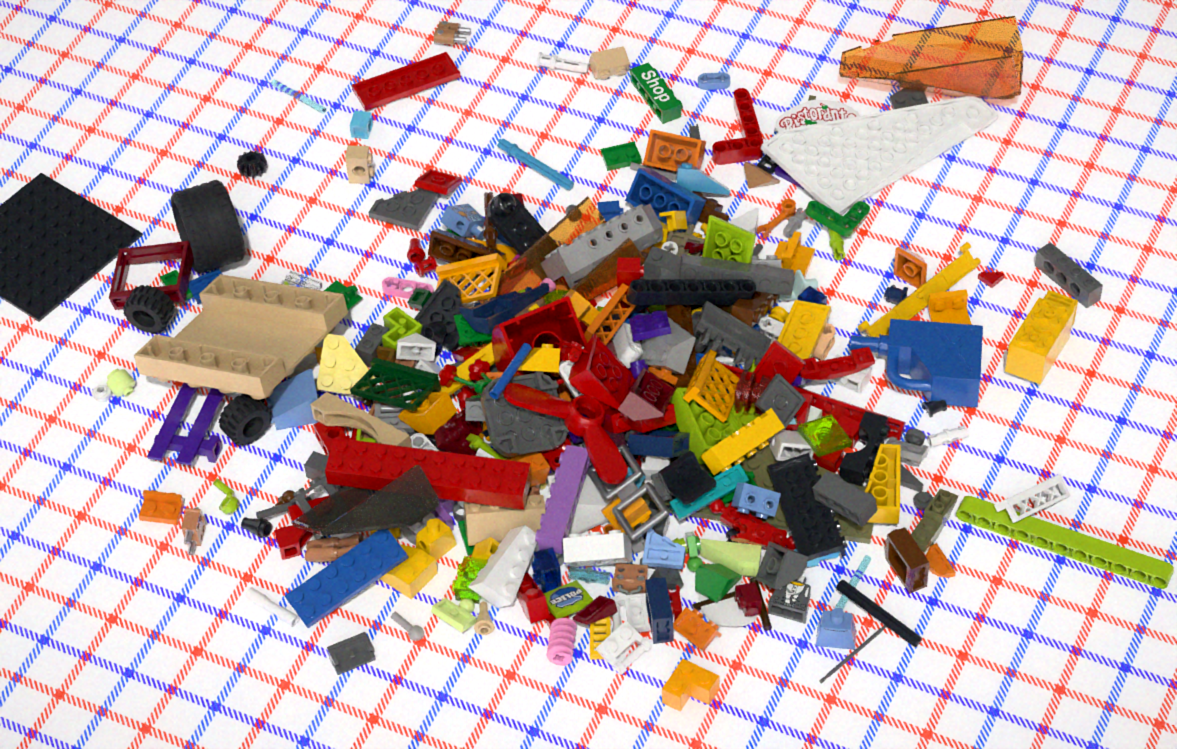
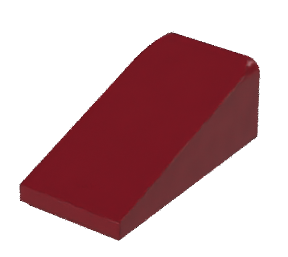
M599 595L572 618L574 621L589 625L615 614L618 610L615 600Z

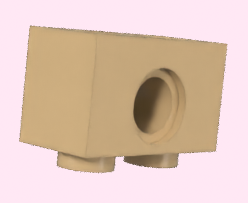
M347 145L345 161L349 184H370L371 177H374L375 168L371 166L373 154L369 152V146Z

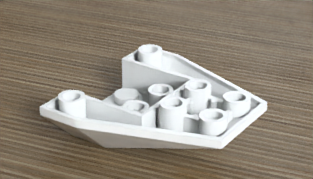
M555 472L548 473L546 479L548 491H550L551 483H555ZM588 474L584 481L569 534H580L609 521L601 510L618 497L617 495L612 500L605 501ZM601 479V481L603 482L608 491L612 490L617 485L608 484Z

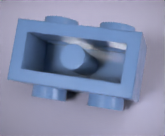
M737 483L731 506L737 507V511L740 513L749 514V511L756 513L755 517L767 520V517H775L781 493L747 483Z

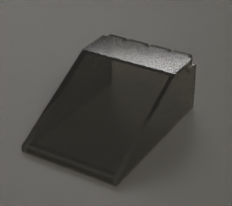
M415 465L379 491L344 486L292 521L294 527L321 536L410 527L436 510L435 508L439 506V501L421 466Z

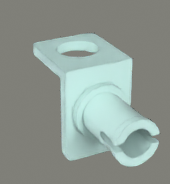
M797 270L794 275L792 295H780L779 300H799L803 290H817L818 280L816 278L805 279L801 270Z

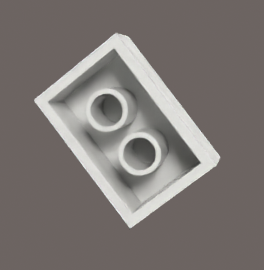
M611 530L609 534L605 535L601 534V532H590L589 536L569 534V538H563L564 563L571 567L633 562L631 540L625 533H621V530Z

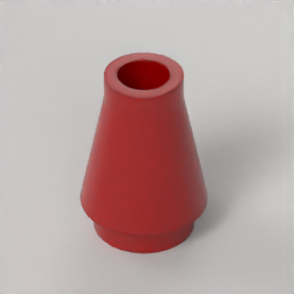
M412 238L409 242L407 258L412 263L416 261L421 262L425 257V252L420 240Z

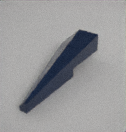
M541 283L540 286L534 289L527 287L525 292L522 293L513 291L492 297L489 301L482 304L478 301L474 303V307L461 306L459 310L474 331L490 334L496 325L508 321L549 291V283Z

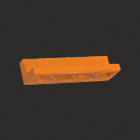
M624 283L621 284L587 328L584 334L587 343L592 335L596 334L607 345L636 307V305H632L627 301L625 294L629 287ZM621 300L630 305V308H621ZM611 314H619L620 320H613ZM610 325L611 332H604L602 326Z

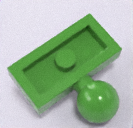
M693 531L686 532L690 557L687 561V568L691 572H696L697 568L703 564L697 552L701 550L700 540L698 536L694 535Z

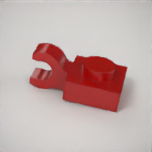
M676 585L675 592L668 591L674 622L682 612L680 587Z

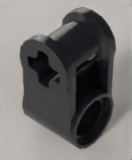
M441 321L424 325L420 334L436 342L435 358L442 351V344L446 334V326Z

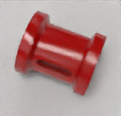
M428 256V259L421 262H414V267L419 277H423L425 273L432 270L436 271L438 266L435 258Z

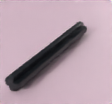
M842 579L837 584L836 589L912 646L917 647L921 643L922 637L847 581Z

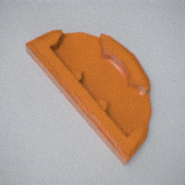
M935 543L930 546L926 553V558L929 561L931 573L944 578L955 577V570L938 544Z

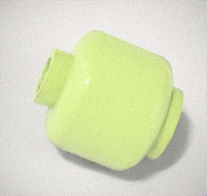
M117 368L107 376V387L115 396L121 397L124 395L127 397L134 391L135 380L127 370H119Z

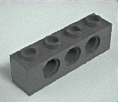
M1050 242L1037 250L1035 267L1074 299L1078 300L1086 309L1101 300L1103 284Z

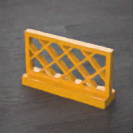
M498 253L437 266L435 273L439 278L436 289L446 279L461 290L462 304L496 297L501 271L507 268L508 263ZM491 272H494L490 278L487 277ZM480 275L474 282L472 281L475 276ZM486 278L487 281L479 288L478 285ZM460 279H464L459 285L457 284ZM469 282H471L472 284L465 291H463V288ZM492 284L491 290L484 292ZM475 288L478 289L473 295L468 296Z
M710 349L699 360L683 399L688 403L694 399L724 423L729 416L743 381L715 359L717 352Z

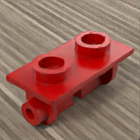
M567 341L554 343L560 349V361L577 362L581 353H587L586 350L582 349L581 344L574 341L571 343Z

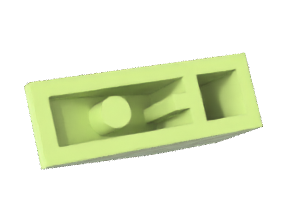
M701 539L700 556L715 564L720 563L740 575L756 577L761 562L762 546Z

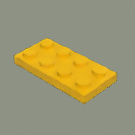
M795 300L777 341L801 359L812 358L832 312L831 306Z

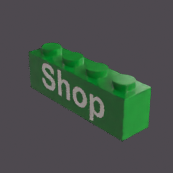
M649 62L630 69L632 85L662 124L681 117V109H683L681 101L677 100L672 89L667 87L665 80L660 78L657 70Z

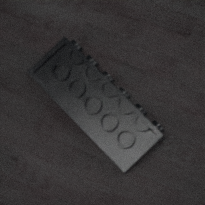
M806 453L768 465L767 468L775 491L781 493L779 502L797 552L808 556L807 561L840 551L842 557L846 556L844 548H847L845 537H840L839 532L842 531L839 521H834L833 519L836 516L835 511L815 500L812 487L822 478L821 474L817 475L816 471H819L816 460H811L810 454Z

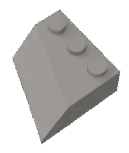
M668 317L672 334L642 340L643 354L638 360L645 359V362L648 363V368L649 366L659 370L665 368L672 371L673 374H684L696 338Z

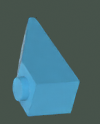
M684 162L682 165H677L675 183L687 190L730 195V190L727 186L697 167L692 166L693 164Z

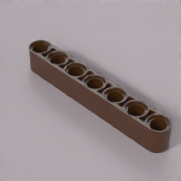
M665 305L667 316L694 336L691 305ZM695 343L684 374L672 373L673 376L678 378L677 383L674 385L675 389L687 388L697 367Z

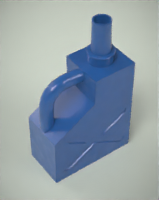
M890 319L889 335L879 334V337L851 335L850 351L869 347L872 353H878V357L887 356V377L898 388L922 391L929 402L945 400L946 404L951 406L978 407L983 326ZM900 374H908L912 379L902 377Z

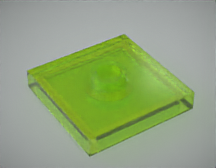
M831 414L800 424L797 428L818 457L850 447L852 444L851 439Z

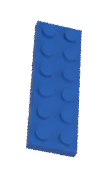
M383 526L285 595V598L306 627L310 628L409 557L387 527Z

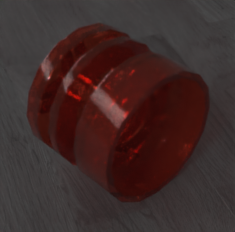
M743 371L736 385L735 411H742L744 407L745 413H749L752 405H755L774 376L763 375L760 382H757L756 373L753 372L749 380V371ZM755 405V415L761 416L762 414H764Z

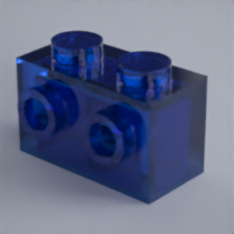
M553 547L534 552V561L531 562L534 572L532 577L535 583L539 585L543 594L561 587L560 564Z

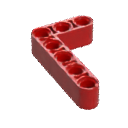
M738 88L734 91V110L742 138L717 141L712 145V161L717 165L759 160L763 157V151L761 150L763 144L762 134L750 93L745 88Z

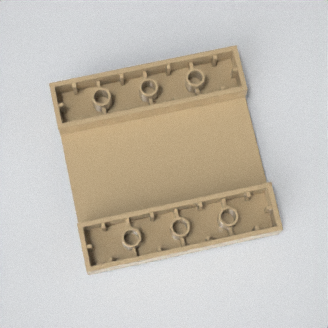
M220 274L199 293L203 310L175 337L156 334L134 354L139 374L157 377L161 382L173 380L188 383L190 387L194 388L205 386L219 389L221 393L237 392L248 394L253 399H264L273 393V389L285 377L294 372L295 367L305 356L315 351V346L327 334H331L336 329V325L348 314L344 294Z

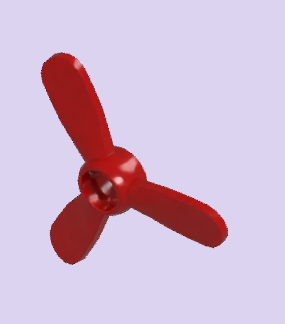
M631 375L629 387L631 386V384H632L633 381H634V378H633L632 375ZM510 383L505 387L503 395L508 402L528 410L563 418L564 424L570 432L583 437L589 458L597 474L604 482L619 484L625 480L628 473L627 465L617 446L602 427L605 413L614 409L613 407L586 395L575 397L570 402L518 383Z

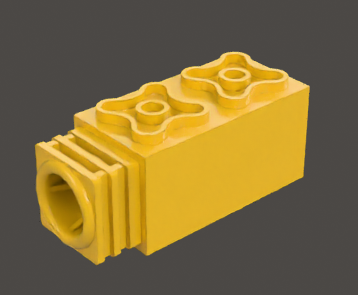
M1051 290L1047 291L1043 299L1039 297L1009 343L1005 372L1041 385L1070 338L1071 328L1075 322L1078 300Z

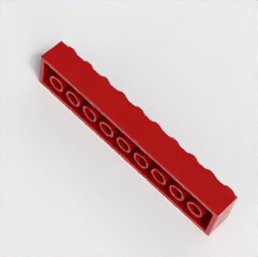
M335 437L325 468L327 484L522 510L525 508L532 478L531 463Z

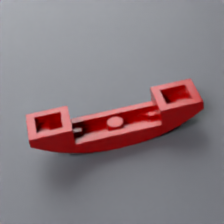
M869 347L851 350L849 356L817 362L814 357L802 359L806 362V365L800 372L801 378L811 380L840 378L875 364V359Z

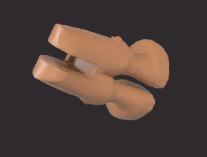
M361 533L342 539L330 537L308 541L304 558L307 562L335 561L361 543L363 536Z

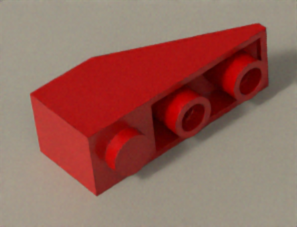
M525 573L516 597L526 618L532 624L550 618L545 595L529 573Z

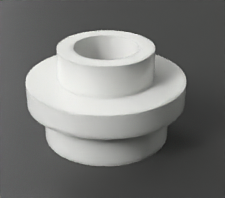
M98 385L92 390V396L97 402L103 403L110 399L111 390L107 385Z

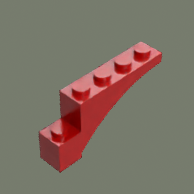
M355 487L339 492V495L350 510L368 504L366 489ZM330 495L307 501L319 518L324 517L336 508V504ZM297 504L288 507L292 525L274 530L282 560L302 555V549L314 536L313 533L316 532Z

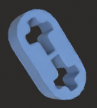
M724 72L703 73L698 76V87L702 90L727 89L731 84V77L728 73Z

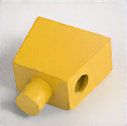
M439 518L428 520L427 526L416 535V548L428 553L436 561L457 545L451 528Z

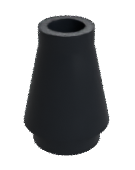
M244 517L241 522V528L263 538L270 535L272 524L267 519L259 520L257 518Z

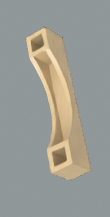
M326 392L310 404L313 418L326 426H347L362 429V431L372 436L377 443L412 448L411 438L406 432H402L394 426L381 421L378 417L360 410L336 395L334 396Z

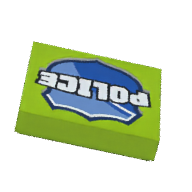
M577 580L544 593L548 610L556 619L580 611L593 601V598Z

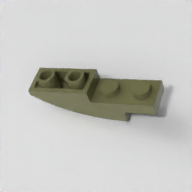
M939 489L924 511L923 518L911 533L921 551L926 552L929 546L936 542L951 515L959 495Z

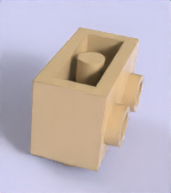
M624 46L591 53L589 64L595 79H606L612 75L627 73L630 61Z

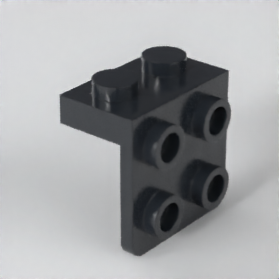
M691 450L658 472L665 489L684 505L694 502L717 485L716 480L701 469L695 453Z

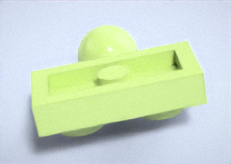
M444 598L434 604L431 609V613L462 633L475 625L476 617L471 614L475 609V604L468 598L461 600L459 606Z

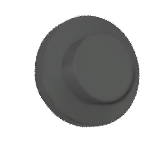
M918 492L913 498V503L917 509L925 511L933 496L928 492Z

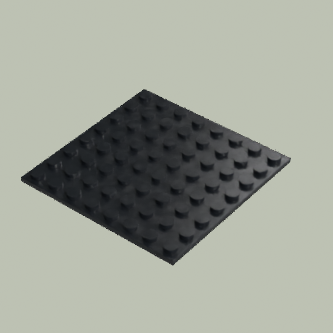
M40 173L0 205V298L40 322L117 258L119 249L129 248L143 236V233L45 174Z

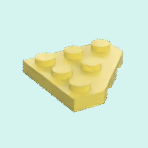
M327 334L324 337L316 391L356 396L351 394L350 389L369 369L344 336ZM369 386L363 387L360 390L368 389Z

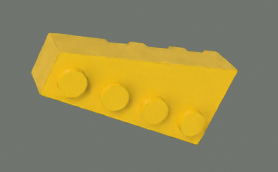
M770 408L760 417L758 416L746 426H743L701 455V458L713 475L720 471L723 473L732 468L731 464L737 465L745 460L743 456L746 455L749 458L755 454L757 447L761 450L770 444L768 440L785 427L773 409Z
M880 444L874 467L865 489V493L868 492L875 497L878 509L868 520L869 523L899 524L901 445Z

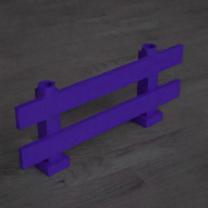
M183 382L159 433L154 438V443L147 458L162 461L167 450L180 452L176 459L177 464L191 466L196 455L207 456L208 462L216 463L223 449L219 436L211 435L209 440L204 439L226 393H221L219 389L211 388L188 437L175 435L198 387H190L188 383Z

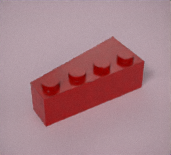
M618 257L617 289L622 283L629 287L631 281L644 277V266H641V258ZM621 300L620 305L622 308L630 307V305ZM646 308L638 311V313H646Z

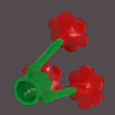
M477 359L474 364L469 365V378L476 380V383L459 378L456 374L457 368L446 364L439 372L440 385L449 388L453 382L458 381L474 387L470 389L468 386H465L457 394L459 406L465 408V398H481L483 389L492 381L486 375V372H491L489 370L490 364L487 361Z

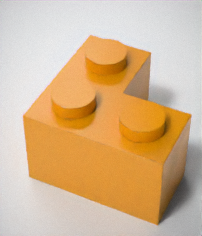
M570 289L564 297H570L579 322L583 320L591 325L600 311L578 292Z
M682 659L662 688V703L680 712L690 697L710 705L720 690V675Z

